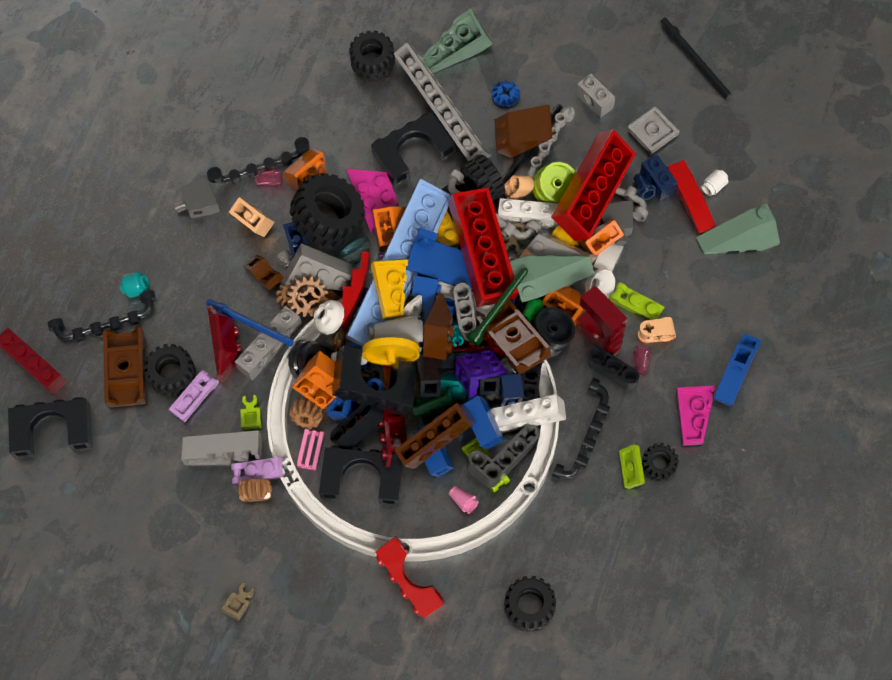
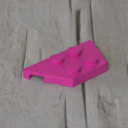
M347 169V175L351 184L355 187V191L360 193V199L364 202V218L370 232H373L375 229L372 210L399 207V202L387 172Z

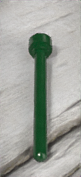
M527 268L520 270L479 327L468 333L466 338L471 343L479 346L483 341V333L528 274Z

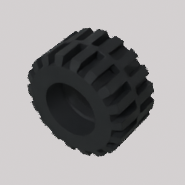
M369 30L365 34L363 32L360 33L359 37L356 36L354 42L351 41L349 48L351 66L359 77L363 75V79L366 80L367 78H370V80H374V78L381 79L383 75H388V71H392L395 64L393 42L390 41L388 36L385 37L384 33L381 32L379 34L378 31L370 32ZM370 52L381 54L373 59L364 57V55Z
M479 154L460 167V171L464 176L463 181L469 191L489 188L492 201L505 193L504 181L499 171L486 156Z
M163 344V348L158 346L155 348V352L151 351L149 353L150 358L146 357V365H144L145 376L157 393L160 392L163 396L167 393L169 397H173V394L176 393L179 396L181 391L185 390L192 382V379L196 377L194 373L196 368L187 350L184 351L181 346H178V348L176 344H171L170 347L167 344ZM171 363L180 365L179 371L174 376H160L162 369L166 365Z
M523 576L522 580H519V578L515 580V583L509 586V590L506 591L504 605L508 620L512 621V625L515 627L519 626L520 630L529 629V632L533 631V629L538 631L542 629V626H547L549 621L552 620L556 608L555 592L551 590V585L549 583L545 584L542 578L540 580L536 579V576L531 578ZM525 594H534L541 599L542 608L534 614L525 613L518 606L519 598Z

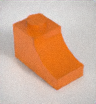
M611 219L605 224L596 227L590 239L580 240L579 243L585 252L597 256L624 234L617 222Z

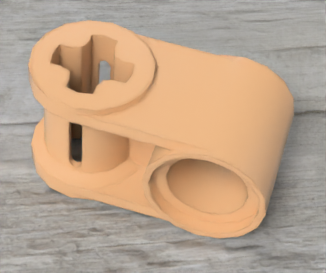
M512 176L504 184L506 199L522 200L533 190V178L531 176Z
M671 317L643 321L637 334L638 339L642 343L647 344L660 341L667 342L675 339L676 332L673 319Z

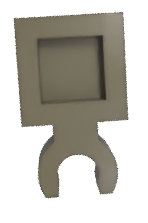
M509 222L521 232L526 231V224ZM513 235L510 238L505 237L504 240L508 242L505 245L507 254L510 248H515V254L518 253L519 244H523L524 239H518Z
M244 582L239 586V594L237 595L232 592L221 608L222 612L237 621L241 619L250 605V602L246 599H250L254 595V588L248 593L243 591L246 586Z

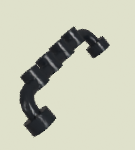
M299 137L294 143L296 151L291 153L283 152L280 157L274 159L270 157L265 158L262 163L256 165L250 163L245 169L239 171L233 169L224 176L220 168L211 167L207 171L208 180L211 183L231 181L233 184H238L241 181V177L248 175L250 178H255L258 176V172L264 169L267 172H273L276 165L290 166L294 159L299 158L310 149L309 141L305 137Z
M145 291L139 295L141 303L146 304L145 308L140 311H131L127 315L120 317L114 316L107 321L94 322L90 326L78 327L66 333L61 330L64 328L63 319L56 318L48 321L49 331H54L55 335L60 339H74V342H82L86 339L85 335L92 333L93 337L103 335V329L110 327L111 331H118L123 328L122 324L129 322L131 326L141 323L140 318L149 315L152 311L153 301L156 300L154 291Z
M594 377L587 392L595 394L596 391L599 392L601 400L572 469L565 471L563 470L564 466L557 463L551 476L555 480H559L560 477L564 479L573 478L579 473L581 468H586L589 461L586 454L588 450L592 452L596 444L593 437L595 433L599 434L603 427V423H600L602 416L606 417L610 410V406L607 405L609 400L608 391L599 384L600 380Z

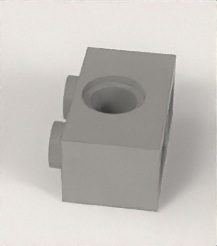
M591 73L577 83L576 95L599 118L614 108L615 96Z

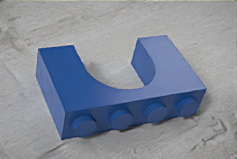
M481 396L470 397L466 403L462 404L466 406L476 422L471 427L481 447L489 449L505 440L485 398ZM423 424L417 428V431L413 432L412 435L414 436L428 424ZM445 446L424 461L432 476L439 477L454 469Z

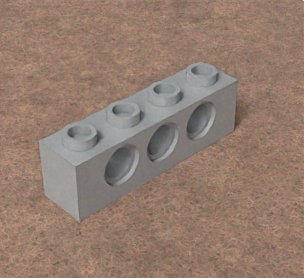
M285 306L267 327L291 338L300 329L302 322L299 315ZM260 333L235 361L237 369L253 381L285 344Z

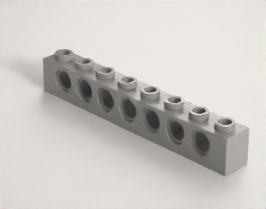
M409 43L404 44L394 53L395 57L467 160L470 161L479 154L489 158L491 155L417 50Z

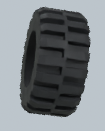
M321 173V175H312L301 184L291 200L290 215L293 216L292 222L297 226V231L302 233L305 239L312 240L316 245L322 244L323 247H329L330 245L331 247H337L347 243L361 226L365 216L364 202L360 199V193L356 192L355 187L352 184H348L346 179H340L334 174L329 176L328 173ZM316 202H322L331 206L338 214L339 219L331 218L322 213L317 207Z

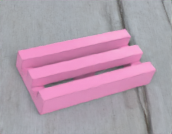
M305 429L296 465L297 468L317 470L325 435L324 432ZM308 436H311L305 464H302ZM315 437H319L313 465H309Z

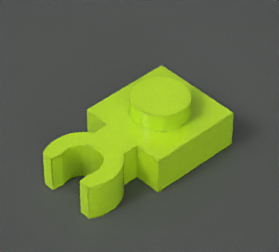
M253 395V401L250 403L247 402L246 396H243L242 402L246 409H240L242 430L262 428L261 409L256 407L258 404L256 395Z

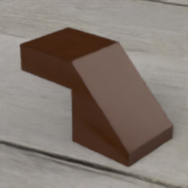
M256 255L243 266L264 288L269 290L284 278L280 272L271 268L264 257Z

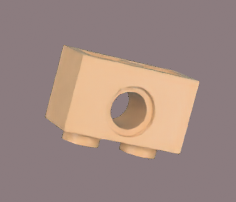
M240 197L229 211L236 219L263 237L266 236L275 223L252 204Z

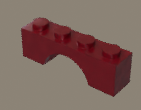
M7 328L0 334V349L21 365L52 396L66 383L58 371L11 329Z

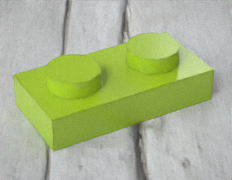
M631 445L619 450L624 487L631 489L645 484L639 445Z

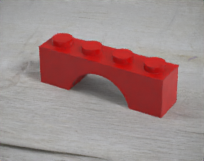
M396 535L376 550L377 556L375 558L382 567L386 566L389 571L387 573L389 578L394 583L397 582L400 585V592L406 600L408 598L411 600L414 612L418 616L422 615L423 618H426L441 607L445 600L434 585L420 586L409 580L404 570V561L409 551Z

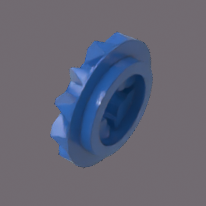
M505 80L493 86L492 99L499 106L510 107L518 102L520 90L519 86H516L514 82ZM503 89L507 92L509 91V96L503 94Z

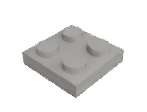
M656 106L627 127L631 135L650 155L679 135V130Z

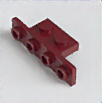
M385 409L382 410L384 418L378 425V429H381L379 443L383 444L381 460L385 461V467H390L392 452H395L396 448L407 441L405 418L388 416Z

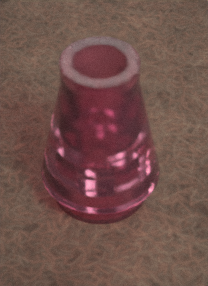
M272 169L255 175L256 186L278 187L280 184H283L281 170Z
M636 346L635 351H633L635 368L639 375H647L652 356L651 348Z

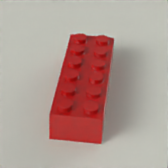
M614 129L597 134L551 216L574 241L591 238L636 155Z
M489 188L453 193L448 204L477 307L496 304L514 280V275ZM516 289L514 293L511 295V297L509 298L510 301H513L515 299V297L519 293L518 289Z

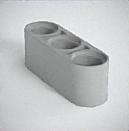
M459 283L453 290L457 319L463 338L468 340L466 338L468 333L478 328L474 298L469 285ZM465 310H470L468 313L463 314ZM468 327H473V328H472L471 330H469V331H466V330H465V329L468 328Z

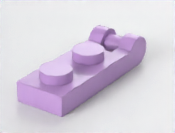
M202 370L169 408V411L184 423L208 394L219 384V380L208 376L209 373L205 370ZM202 382L206 383L205 387L201 386L200 384Z
M282 457L231 464V470L234 475L232 477V484H239L243 480L256 478L269 480L283 477ZM241 470L245 471V476L241 477Z

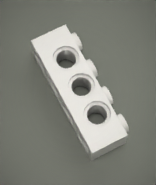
M500 198L498 215L505 222L527 224L529 220H533L542 229L555 230L559 226L551 218L558 206L556 203Z
M556 394L490 409L501 433L520 430L526 425L538 426L566 420L564 400Z

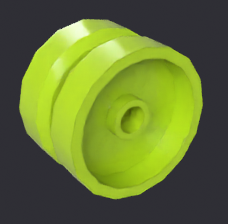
M553 162L540 168L533 176L534 187L532 192L540 202L559 204L576 172L571 166L563 162Z

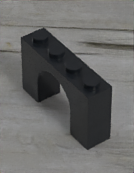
M434 111L423 114L419 119L408 122L399 130H393L388 136L382 139L379 138L371 144L373 156L384 172H387L394 186L410 178L409 168L398 153L401 146L407 141L414 139L426 141L434 149L440 160L457 152L455 141Z
M343 345L337 352L332 390L333 396H337L341 400L356 401L360 405L375 406L379 410L394 411L395 414L399 415L406 414L413 408L416 364L398 360L391 367L388 390L378 391L368 386L362 378L361 349Z
M479 352L449 353L446 360L424 357L423 354H420L416 360V377L420 397H440L441 377L455 373L456 357ZM500 376L479 379V395L499 394Z
M75 397L68 401L54 400L53 403L36 402L34 405L26 406L19 404L13 408H8L9 453L14 458L34 456L33 435L35 428L42 420L49 417H60L66 420L68 445L73 451L92 449L91 410L87 399Z
M335 445L330 446V448L325 447L319 487L320 498L340 500L343 478L346 472L355 465L366 464L374 467L381 476L378 496L379 504L399 506L404 465L396 452H392L390 467H385V461L381 460L380 450L370 449L369 451H361L360 448L356 447L342 449V447Z

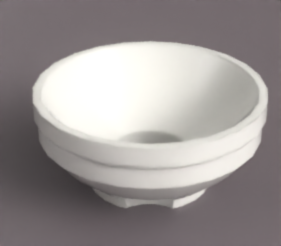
M597 269L594 271L595 274L586 279V292L592 288V282L596 279V286L609 299V296L615 289V277L609 270Z
M328 300L315 310L314 318L317 330L325 335H330L339 329L344 318V308L341 303Z

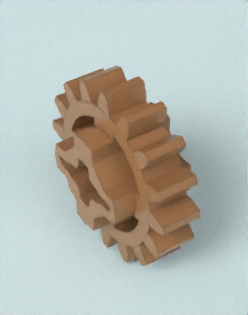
M301 275L300 281L296 278L294 279L295 285L289 284L292 289L291 291H286L290 296L286 301L291 303L289 307L291 310L295 309L294 312L297 315L301 312V315L305 317L309 313L312 317L313 312L323 304V301H328V298L324 296L328 294V291L323 289L326 285L323 282L320 283L319 278L316 277L313 280V276L309 275L308 279H306L304 275ZM314 286L318 288L319 293L314 292ZM309 292L311 296H307V298L305 299L303 296L308 295ZM295 298L301 300V306L296 303Z

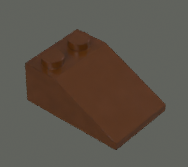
M548 104L508 112L494 119L496 152L509 158H513L552 139L550 105Z
M439 293L424 325L423 356L446 360L448 354L453 352L454 342L451 341V337L454 335L455 326L452 325V315L444 295Z

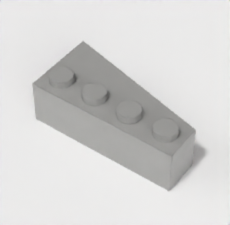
M259 430L210 435L192 434L188 437H183L181 460L184 465H231L233 463L263 459L264 442Z

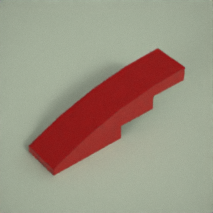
M685 160L667 166L678 182L676 193L679 200L683 202L688 218L691 217L697 234L715 228L716 225Z
M362 252L360 269L352 270L351 286H343L342 305L344 308V318L341 324L342 329L347 328L356 313L358 303L361 301L363 288L366 286L369 274V252Z

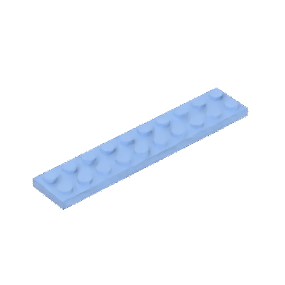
M420 179L381 261L409 259L419 228L437 233L452 195ZM406 270L405 274L407 279L404 284V304L414 284L415 276L418 275ZM374 278L346 336L347 339L361 346L370 341L368 339V329L372 328L373 324L398 319H382Z

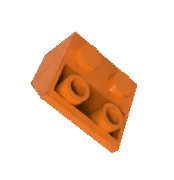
M310 149L284 171L285 180L297 191L307 178L315 174L321 175V173H326L327 168L324 154L321 151Z
M386 207L372 210L378 250L387 249L406 207Z
M570 286L553 291L542 300L544 308L554 307L565 311L571 317L575 326L577 319L586 313L579 305L582 294Z
M319 351L308 361L292 385V388L324 409L337 397L332 395L336 362Z

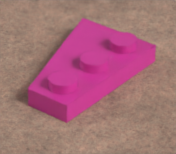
M716 385L677 388L683 446L703 444Z

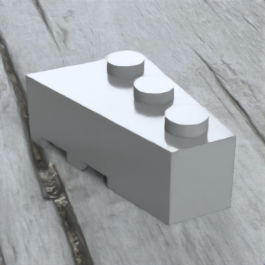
M547 233L538 234L527 247L535 256L589 255L591 263L598 257Z
M301 243L285 272V285H295L294 279L296 278L300 281L301 275H304L306 279H308L309 275H312L313 280L317 277L320 279V283L323 282L326 285L323 289L343 291V286H348L352 279L353 265Z

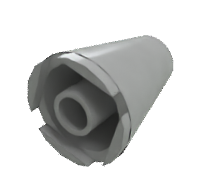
M414 315L375 323L372 325V328L368 329V339L396 337L412 340L419 345V342H423L422 320H419L421 316Z

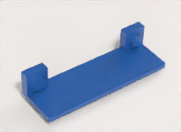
M419 228L406 270L428 278L438 279L440 282L452 286L466 283L473 293L462 251L435 242L438 233Z

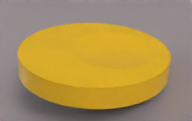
M378 338L370 340L362 346V357L368 362L379 365H394L398 360L411 363L420 356L419 345L412 340L404 338Z

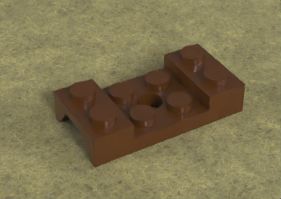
M509 299L484 332L486 337L490 338L505 355L509 365L517 374H523L552 356L550 346ZM476 317L478 327L485 317ZM511 332L517 333L515 336H508Z
M137 327L134 331L126 333L103 331L104 397L108 408L147 404L143 352L145 350V339L142 327ZM122 362L129 363L128 368L125 370L119 369V365Z

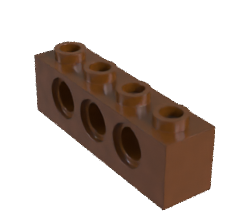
M456 403L396 448L395 452L405 467L415 469L476 422L466 406Z

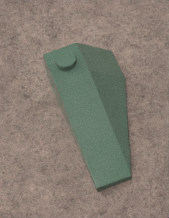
M472 9L458 16L452 22L453 25L448 31L443 32L441 39L435 45H432L421 57L432 73L472 57L493 45L486 30Z
M767 203L750 209L696 237V241L703 254L726 253L727 251L745 252V250L763 251L780 244L776 221Z
M526 255L510 260L514 278L522 268L528 269V274L517 287L522 302L542 297L595 274L589 255Z

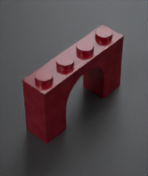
M595 285L580 297L579 305L586 313L577 319L576 327L595 347L602 348L616 356L622 350L621 346L628 318Z

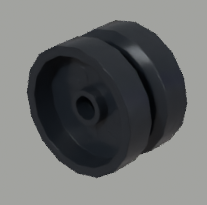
M548 307L542 309L530 323L550 346L551 357L559 355L575 335L573 320L565 311L559 308Z
M317 341L297 343L289 355L288 366L290 373L297 379L308 361L319 351L331 359L332 353L336 352L333 346L326 342Z

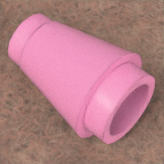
M454 486L449 492V496H451L463 512L470 514L478 506L479 502L476 500V496L457 486Z

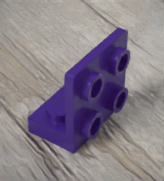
M492 350L456 357L455 377L469 398L477 396L479 379L505 375L507 373L506 368Z

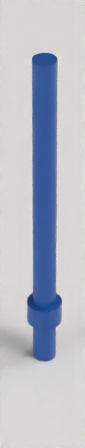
M211 299L206 301L207 306L211 305L225 315L288 346H292L294 343L293 339L230 309L228 305L222 302L217 303Z

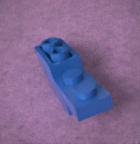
M743 334L727 365L714 400L731 407L733 406L762 340Z

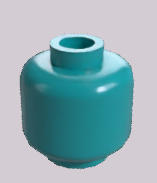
M139 271L126 274L122 277L120 290L129 298L138 297L141 293L148 290L150 286L149 280L145 274Z

